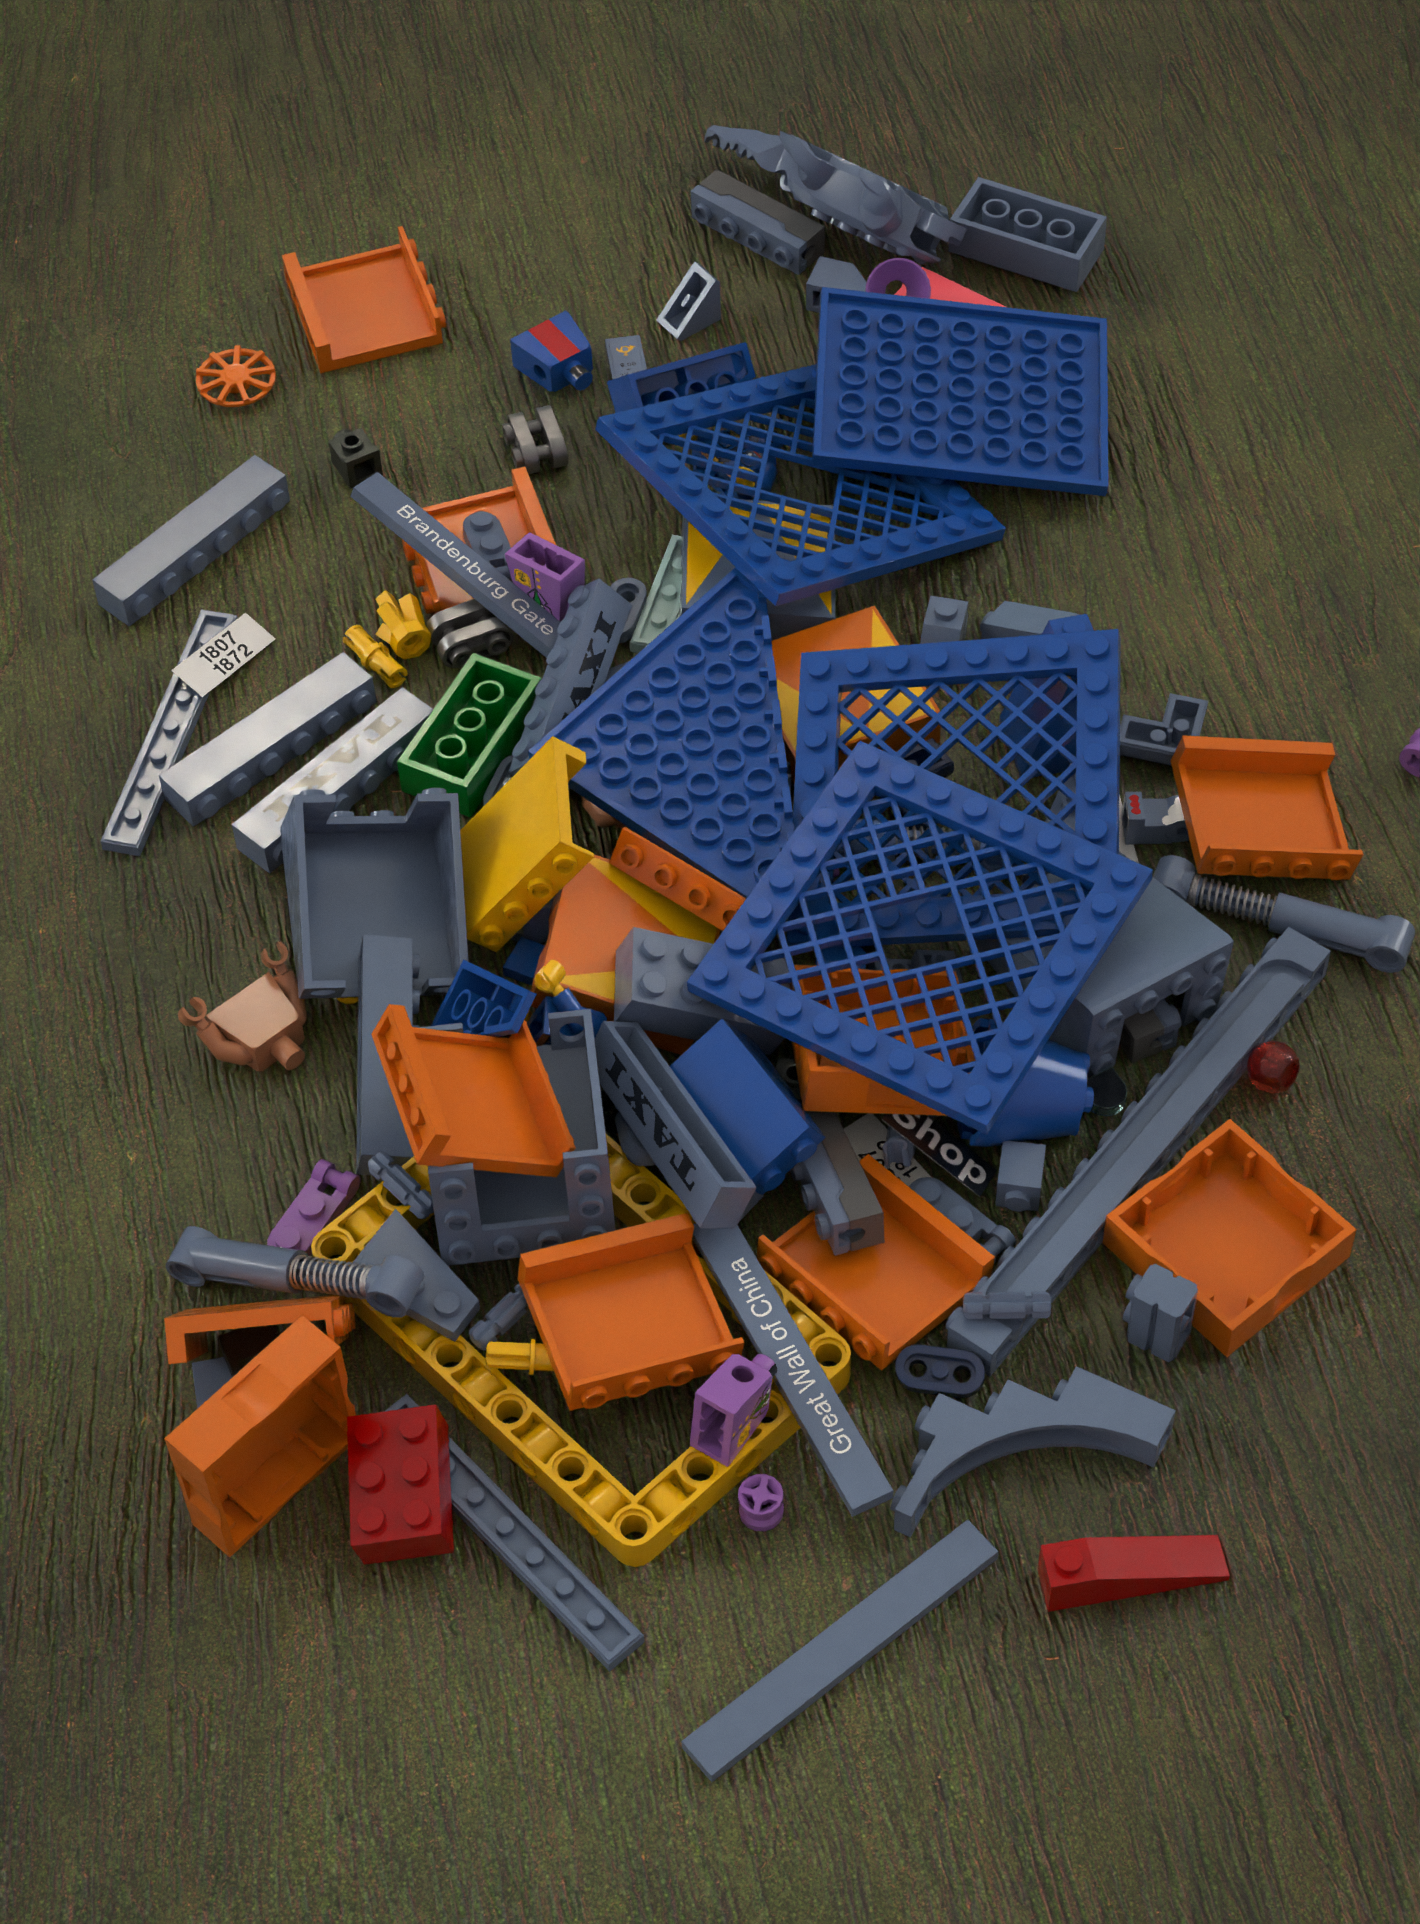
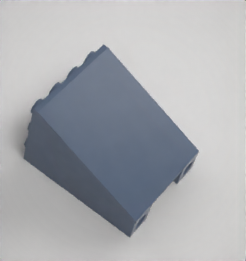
M443 788L425 789L422 791V794L416 795L405 816H394V812L389 810L374 811L370 813V816H354L352 811L332 812L336 804V794L325 795V792L320 789H307L301 791L300 795H294L280 827L299 999L358 997V955L363 934L413 938V954L420 955L418 979H413V989L419 990L420 996L446 995L463 959L468 961L458 793H446V789Z
M1119 851V855L1128 858ZM1051 873L1046 875L1049 884L1064 880ZM1152 877L1146 890L1049 1040L1079 1052L1088 1053L1090 1056V1067L1087 1078L1093 1075L1097 1076L1115 1065L1124 1019L1137 1012L1144 1014L1150 1011L1160 1000L1171 994L1180 995L1185 992L1180 1012L1181 1025L1183 1027L1195 1020L1208 1019L1216 1012L1234 940L1229 934ZM1029 937L1006 938L1009 946L1030 941ZM998 939L975 940L980 952L1001 948ZM1054 945L1041 948L1044 959H1046ZM1033 950L1011 955L1016 970L1038 965ZM1004 957L988 960L997 974L1009 972ZM1034 976L1020 979L1024 991ZM1006 982V986L1017 997L1013 982Z
M591 1009L548 1013L551 1045L537 1046L538 1053L545 1071L548 1073L549 1081L561 1106L562 1114L576 1147L572 1152H563L564 1167L557 1177L474 1170L473 1163L446 1165L443 1167L428 1166L441 1259L448 1266L520 1258L522 1253L615 1231L609 1159ZM462 1023L419 1027L464 1033ZM568 1023H577L583 1027L582 1032L575 1036L563 1035L559 1030Z

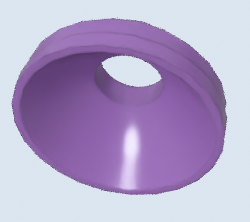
M893 258L880 263L872 270L867 279L865 292L886 294V286L891 281L898 280L905 285L906 296L930 299L931 296L930 281L926 272L920 265L905 258Z

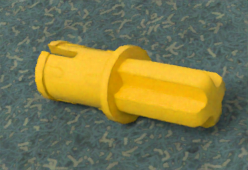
M531 1339L530 1343L491 1341L487 1344L486 1366L488 1368L529 1370V1375H534V1371H554L544 1344L535 1343V1339Z

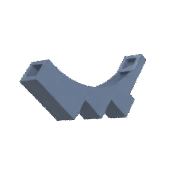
M1077 1366L1068 1381L1065 1379L1060 1380L1052 1399L1007 1380L1000 1394L996 1392L991 1394L984 1413L939 1393L931 1407L925 1405L922 1408L915 1423L914 1429L919 1432V1452L911 1467L913 1477L907 1487L900 1485L891 1503L890 1510L895 1512L894 1530L911 1538L930 1501L943 1489L965 1473L986 1462L1008 1454L1047 1447H1082L1123 1455L1154 1468L1172 1433L1176 1410Z

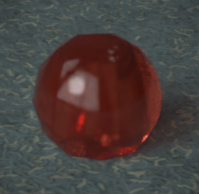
M1279 1041L1259 1044L1251 1052L1247 1060V1073L1250 1081L1259 1090L1270 1094L1287 1091L1295 1082L1300 1070L1299 1058L1295 1051L1284 1042Z

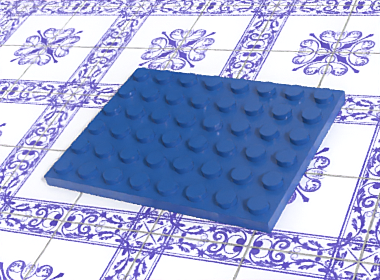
M822 287L819 307L812 465L1106 496L1108 490L1107 318Z

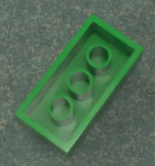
M472 653L398 759L397 765L401 791L415 797L417 794H422L423 790L429 788L446 789V793H458L459 813L471 817L483 800V796L499 764L503 759L512 755L514 747L520 741L525 728L524 719L532 709L536 698L535 689L541 677Z

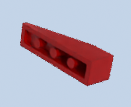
M1218 1535L1085 1537L1040 1545L1038 1574L1048 1612L1223 1582L1230 1579Z

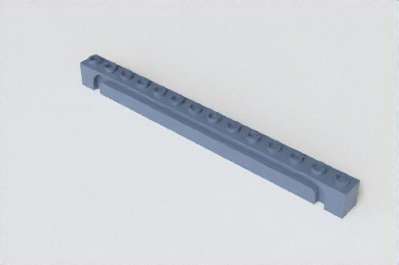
M1290 927L1278 939L1275 937L1271 938L1262 952L1260 961L1256 965L1250 964L1246 967L1239 979L1237 988L1233 992L1226 991L1216 1006L1215 1014L1210 1019L1204 1018L1200 1021L1193 1033L1192 1041L1186 1047L1181 1045L1177 1048L1171 1057L1169 1068L1163 1075L1160 1073L1154 1075L1146 1088V1095L1139 1103L1133 1101L1127 1107L1121 1119L1122 1123L1115 1131L1109 1129L1103 1135L1094 1156L1090 1160L1084 1158L1079 1163L1073 1174L1072 1182L1066 1189L1060 1187L1055 1191L1048 1203V1210L1041 1218L1035 1216L1028 1223L1020 1243L1015 1248L1009 1246L1004 1251L998 1261L997 1270L990 1278L987 1276L981 1278L973 1292H982L983 1297H989V1292H1025V1296H1031V1292H1048L1052 1303L1102 1244L1106 1215L1149 1181L1158 1177L1325 977L1331 951ZM959 1306L952 1312L946 1323V1329L948 1330L947 1348L974 1353L982 1361L985 1374L991 1377L1039 1318H1032L1031 1314H1025V1318L989 1319V1314L983 1315V1319H967L964 1316L963 1308Z

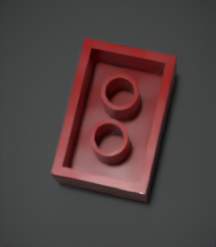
M437 1405L348 1416L350 1544L363 1564L454 1553L448 1424Z

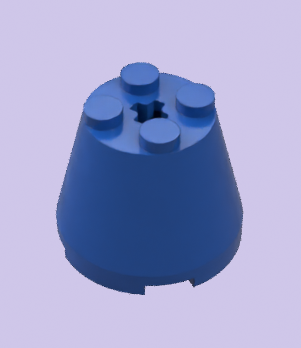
M980 1018L974 1023L972 1029L974 1034L996 1029L994 1019ZM1048 1039L988 1134H984L957 1121L961 1139L970 1140L971 1146L991 1147L1002 1145L1003 1141L1008 1140L1027 1142L1070 1135L1076 1136L1083 1112L1089 1113L1094 1101L1093 1088L1087 1087V1074L1090 1067L1089 1054L1079 1052ZM992 1040L977 1043L981 1056Z

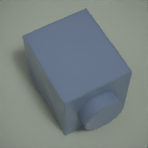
M1009 1140L1003 1141L997 1182L996 1206L1006 1207L1017 1212L1026 1210L1039 1211L1046 1145Z

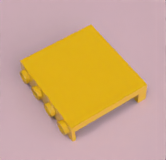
M552 736L460 830L468 940L497 952L594 858L593 852L572 842L568 782L586 765V752Z

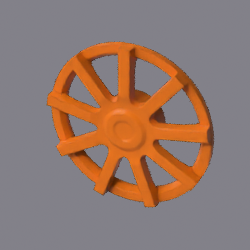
M235 345L234 349L218 353L211 352L209 358L196 369V386L199 393L210 403L222 407H242L259 401L270 392L276 379L275 367L262 350L241 348L240 345ZM234 356L231 365L223 360L224 358ZM240 356L251 357L245 363L240 364ZM258 361L265 365L264 367L249 369ZM217 363L223 370L208 368ZM269 374L270 378L269 382L265 383L252 378V376ZM204 376L219 377L203 384ZM223 385V389L217 399L208 394V391ZM252 385L261 389L262 392L249 398L246 390ZM229 393H240L242 401L228 402L226 398Z

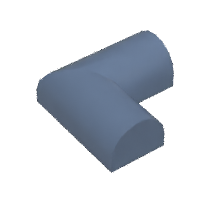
M1170 693L1162 722L1123 714L1120 724V756L1171 766L1170 761L1182 735L1200 736L1208 701Z

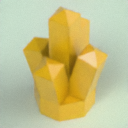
M386 590L383 591L375 600L379 605L376 611L385 624L382 623L375 635L390 644L395 654L403 660L419 657L430 647L431 633L425 625L418 598L409 593L399 599V605L391 593Z

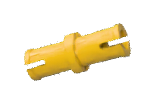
M353 625L345 632V635L348 637H343V643L361 659V664L368 671H371V669L375 671L390 688H397L404 683L406 679L399 672L403 676H407V670L392 658L389 649L382 642H376L361 625Z

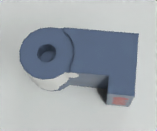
M1125 792L1121 814L1125 845L1168 844L1189 840L1179 795L1162 799H1142V792Z

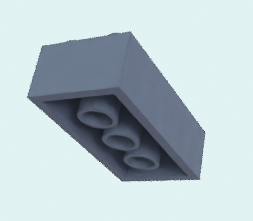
M978 177L950 218V221L967 228V231L960 246L957 247L949 243L948 251L1077 292L1104 250L1107 216Z
M636 927L631 929L616 950L614 1021L638 1022L643 1030L699 1040L723 1018L754 1040L767 1055H771L785 1039L766 1028L688 992L687 981L713 946L712 943ZM783 958L762 963L766 978L789 973L786 961ZM755 965L751 971L758 974ZM790 982L781 984L790 989Z

